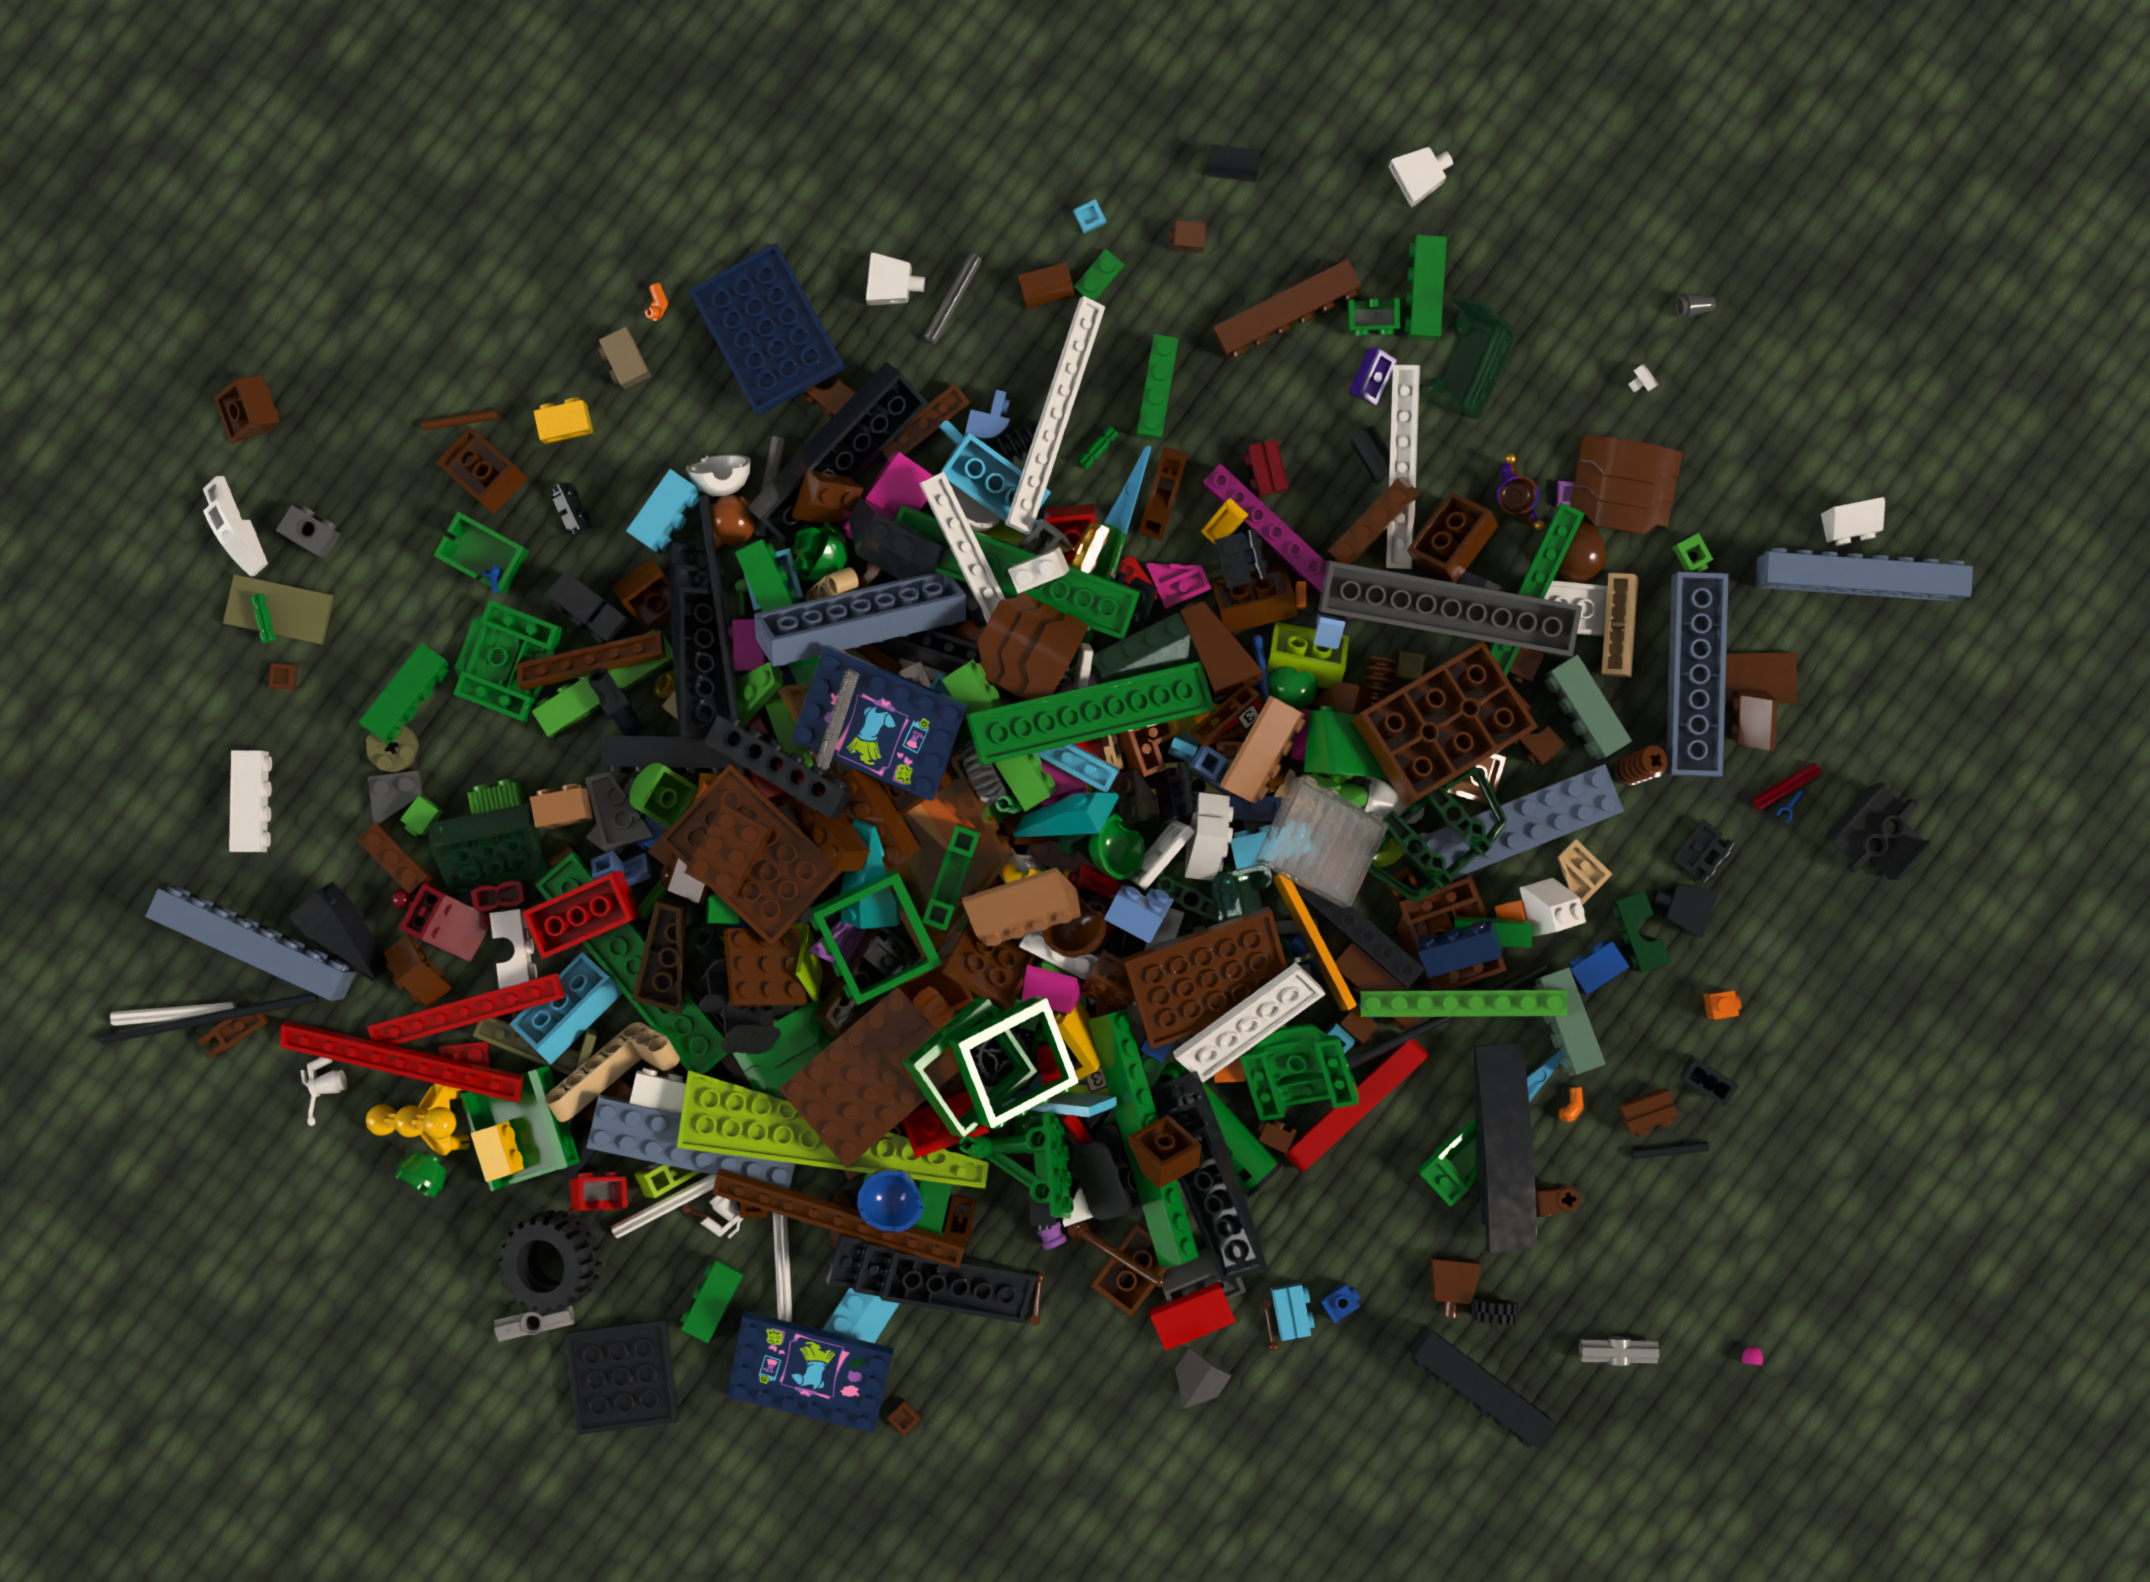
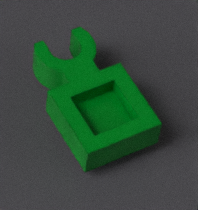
M811 527L797 531L793 555L797 558L793 562V571L799 574L803 573V569L808 572L811 571L813 566L811 557L817 554L820 530Z

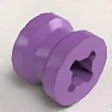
M1056 1220V1225H1051L1049 1230H1036L1038 1236L1042 1237L1044 1250L1054 1248L1067 1240L1065 1234L1060 1231L1061 1224L1059 1220Z

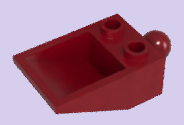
M428 882L422 884L414 899L405 889L396 890L391 898L392 904L396 908H409L399 929L469 962L472 961L491 926L488 913L475 910L474 906ZM431 894L437 897L435 904H431L428 900ZM418 917H423L425 919V924L423 926H419L416 921Z

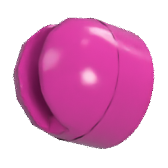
M1757 1347L1746 1348L1742 1355V1363L1763 1365L1762 1352Z

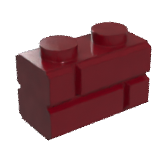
M1277 440L1248 446L1246 449L1247 453L1243 454L1246 469L1251 468L1253 478H1249L1252 493L1257 492L1258 498L1288 491V483Z

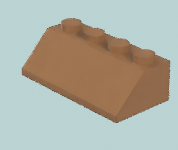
M1269 696L1219 786L1250 802L1256 803L1258 800L1261 801L1268 791L1266 785L1269 779L1274 778L1280 770L1281 765L1278 763L1282 756H1287L1293 746L1291 740L1295 733L1299 734L1306 723V720H1304L1306 714L1273 696Z
M1057 868L962 898V903L974 932L986 946H996L1003 941L1021 938L1025 934L1043 931L1050 926L1068 923L1072 919L1081 917L1078 890Z

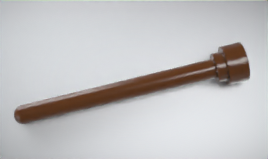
M1080 1221L1068 1226L1067 1234L1074 1240L1089 1242L1155 1286H1163L1164 1279L1090 1232L1086 1222Z

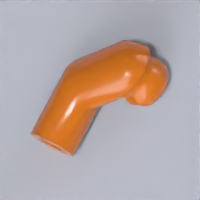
M1582 1087L1569 1088L1570 1103L1566 1108H1561L1558 1112L1561 1121H1575L1583 1110Z

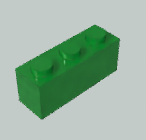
M720 1258L715 1263L710 1262L704 1273V1276L707 1277L704 1285H698L692 1296V1299L696 1300L692 1309L687 1307L680 1320L684 1323L681 1330L709 1343L746 1271Z

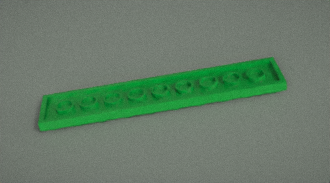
M901 505L898 518L949 547L938 568L933 571L967 583L936 517L909 506ZM972 530L1004 597L1016 598L1018 593L1008 569L1017 563L1040 554ZM1068 565L1069 571L1065 575L1023 591L1038 601L1047 603L1063 614L1069 613L1089 625V628L1122 640L1125 639L1141 593L1140 590Z
M1200 661L967 715V720L980 766L1205 714L1214 711L1215 708L1202 662Z
M573 852L536 883L535 886L547 900H551L594 880L592 879V872L579 856ZM632 921L582 942L648 1024L670 1040L680 1056V1063L687 1071L704 1075L730 1053L721 1049V1042L725 1038V1034L708 1013L700 1012L699 1002L687 988L686 1008L682 1013L632 1000L646 943V938Z

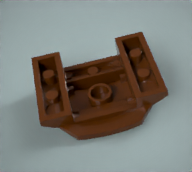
M1583 435L1580 439L1570 507L1585 513L1588 520L1595 527L1644 535L1655 526L1668 528L1676 480L1679 477L1682 452L1643 442Z
M1025 592L1018 593L1016 598L1000 600L976 642L981 658L979 664L985 671L987 682L1020 702L1052 695L1073 659L1089 625L1069 613L1063 614L1047 603L1040 602Z
M1469 874L1453 880L1444 889H1438L1420 900L1411 901L1405 899L1400 901L1399 905L1403 914L1396 929L1406 953L1424 968L1418 954L1420 940L1429 935L1438 936L1445 934L1450 929L1455 928V917L1488 919L1489 917L1472 875ZM1501 955V958L1431 978H1428L1424 970L1419 977L1429 981L1433 991H1450L1507 971V966L1503 955Z

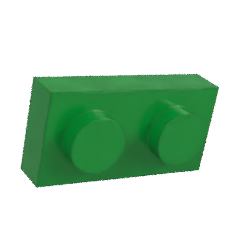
M1105 249L1075 284L1074 290L1080 295L1096 301L1125 267V264Z

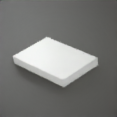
M1552 581L1544 599L1581 605L1582 611L1577 634L1604 637L1608 586Z
M1177 820L1170 823L1145 852L1143 865L1139 872L1128 878V880L1146 890L1195 831Z

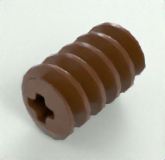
M1380 656L1369 657V662L1374 664V666L1366 667V671L1371 675L1364 676L1363 680L1369 685L1362 686L1373 690L1369 707L1385 699V693H1393V690L1387 684L1396 682L1395 679L1390 677V674L1399 672L1393 667V664H1400L1399 662Z
M1651 745L1625 754L1622 758L1617 759L1614 771L1621 783L1632 786L1661 776L1667 768L1668 760L1662 748Z

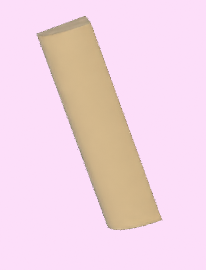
M1608 574L1602 674L1632 678L1639 578L1635 574Z

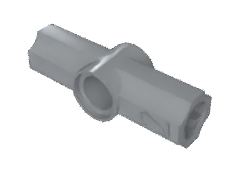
M569 1306L562 1311H552L550 1313H541L539 1309L536 1311L530 1310L495 1319L494 1329L498 1341L572 1325L575 1323L573 1307ZM530 1316L539 1318V1327L535 1328L530 1325Z
M1619 1336L1608 1337V1339H1580L1579 1356L1581 1362H1607V1364L1626 1366L1630 1365V1363H1658L1659 1347L1657 1340H1630L1628 1337Z

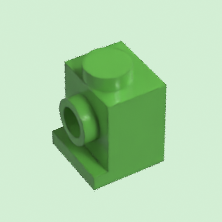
M1699 533L1672 547L1673 552L1676 553L1686 572L1700 573L1708 568L1706 563L1713 560ZM1689 552L1695 554V561L1690 560L1688 556Z

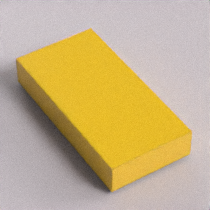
M1229 498L1201 532L1215 544V539L1232 535L1248 514Z

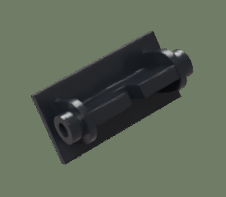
M572 483L557 484V488L551 490L553 494L551 498L558 512H563L564 510L568 512L561 517L567 532L571 533L572 536H576L581 533V530L592 529L590 516L581 504L577 489Z

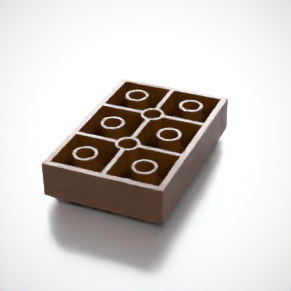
M1484 641L1362 711L1352 720L1406 807L1508 747L1538 727Z
M897 987L783 1084L779 1090L847 1169L927 1099L902 1062L937 1031ZM950 1046L923 1069L937 1090L960 1071Z

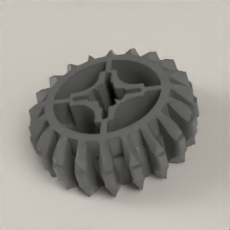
M973 738L962 744L960 754L963 765L977 795L989 806L996 804V801H1001L997 798L1002 795H1008L1009 789L1006 780L995 763L980 766Z

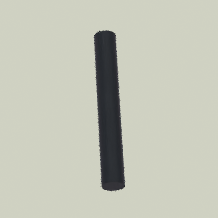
M1707 1141L1631 1149L1632 1159L1705 1152L1709 1151V1145Z

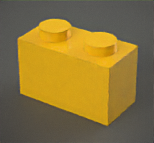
M579 398L567 399L564 401V404L557 406L554 403L544 404L540 406L539 410L534 411L539 439L544 444L593 433L588 406Z
M509 1121L470 1133L486 1182L524 1169L523 1158L518 1151L515 1133Z

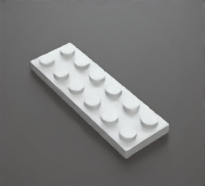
M1294 963L1173 1051L1175 1059L1190 1072L1197 1070L1200 1080L1205 1082L1325 995V992L1297 963Z

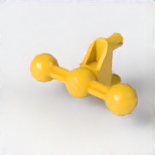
M434 1084L427 1091L418 1107L408 1105L396 1112L393 1107L387 1104H379L372 1107L366 1116L367 1128L373 1134L385 1136L396 1129L404 1137L412 1138L420 1135L427 1145L441 1156H445L453 1150H467L470 1146V1143H461V1141H470L468 1134L451 1135L456 1128L455 1114L450 1110V1100L461 1099L460 1094H463L459 1092L461 1089Z

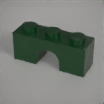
M1638 891L1613 900L1611 913L1615 922L1619 921L1622 928L1619 934L1624 946L1628 945L1631 954L1628 955V959L1632 969H1637V972L1644 973L1671 963L1663 939L1657 938L1645 941L1639 935L1638 927L1640 922L1644 918L1654 915L1645 891Z

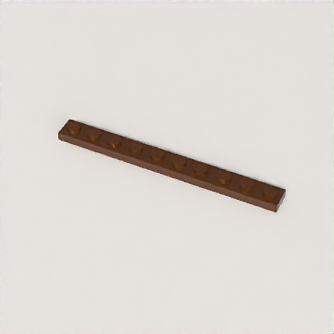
M719 1168L716 1175L713 1195L959 1268L966 1242L913 1226L897 1233L894 1231H882L871 1225L869 1226L857 1209Z

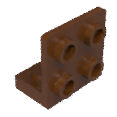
M1102 950L1091 974L1080 983V989L1085 997L1092 1000L1098 999L1106 1003V1007L1113 1011L1126 1009L1135 1002V998L1123 959Z

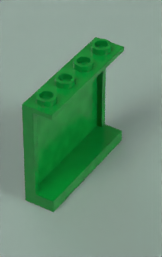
M549 1065L520 1074L524 1076L522 1099L518 1103L474 1092L460 1094L462 1107L467 1114L470 1124V1132L473 1133L509 1121L515 1133L518 1151L523 1158V1170L487 1182L491 1191L558 1169L567 1168L580 1162L567 1121L559 1122L545 1102L546 1095L556 1087Z

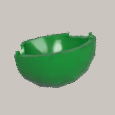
M825 522V525L820 529L817 554L811 557L813 562L811 571L808 572L803 569V573L799 574L800 579L803 581L818 583L826 575L843 570L849 555L848 542L845 535L829 522Z
M1117 814L1107 818L1100 833L1091 834L1088 849L1093 865L1103 875L1111 879L1123 880L1139 872L1143 865L1145 848L1143 836L1137 831H1131L1122 827L1120 823L1123 819Z

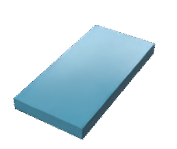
M1028 1088L1014 1093L1008 1102L1002 1104V1107L1038 1088ZM1066 1092L1055 1094L1049 1098L1050 1100L1040 1106L1035 1105L1027 1110L1090 1117L1117 1106L1115 1096Z

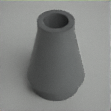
M1684 293L1682 296H1678L1676 300L1677 314L1684 318L1714 311L1716 307L1714 296Z

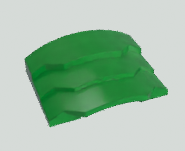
M489 600L484 614L472 620L464 646L454 666L459 680L453 694L527 722L545 685L521 690L518 687L516 664L556 655L562 627Z
M820 998L773 1023L774 1027L780 1029L781 1036L767 1052L760 1054L732 1053L754 1091L788 1101L779 1088L841 1036L828 1035L813 1017L822 1003Z
M1313 1024L1279 1028L1257 1043L1253 1049L1246 1051L1240 1056L1260 1121L1285 1117L1286 1106L1331 1099L1333 1108L1359 1104L1357 1086L1354 1076L1351 1074L1339 1036L1327 1035Z

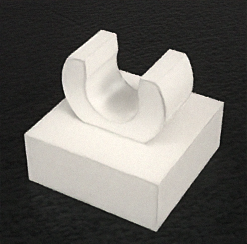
M1645 364L1634 370L1638 378L1628 384L1633 392L1638 391L1643 386L1648 391H1651L1659 385Z

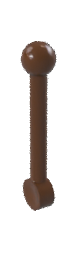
M687 1204L681 1208L683 1214L690 1213L702 1219L709 1217L722 1227L729 1222L728 1220L721 1221L693 1210Z
M1041 1272L1035 1274L1037 1279L1034 1310L1030 1318L1032 1325L1040 1323L1038 1311L1041 1281L1044 1279V1275Z
M1264 1298L1261 1301V1305L1265 1308L1271 1342L1269 1349L1277 1351L1279 1345L1275 1342L1270 1313L1271 1301L1268 1298Z

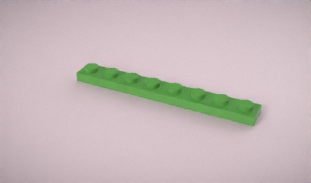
M1567 990L1360 991L1361 1017L1568 1016Z

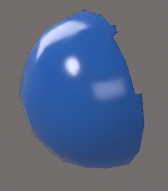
M886 1168L876 1171L865 1180L858 1193L857 1206L861 1217L869 1226L871 1225L882 1231H894L897 1233L907 1230L918 1222L924 1211V1203L918 1187L912 1177L902 1169Z

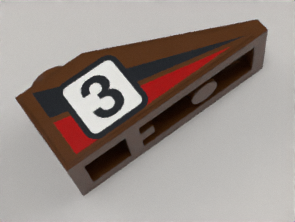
M1246 682L1189 733L1202 746L1207 747L1247 732L1253 727L1266 702Z

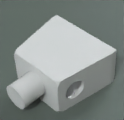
M1426 147L1392 159L1389 168L1412 208L1444 183L1446 176L1443 170L1453 165V160L1447 151L1435 157L1431 148Z
M871 253L866 302L868 305L908 303L909 291L924 292L925 277L911 276L912 267L908 262Z

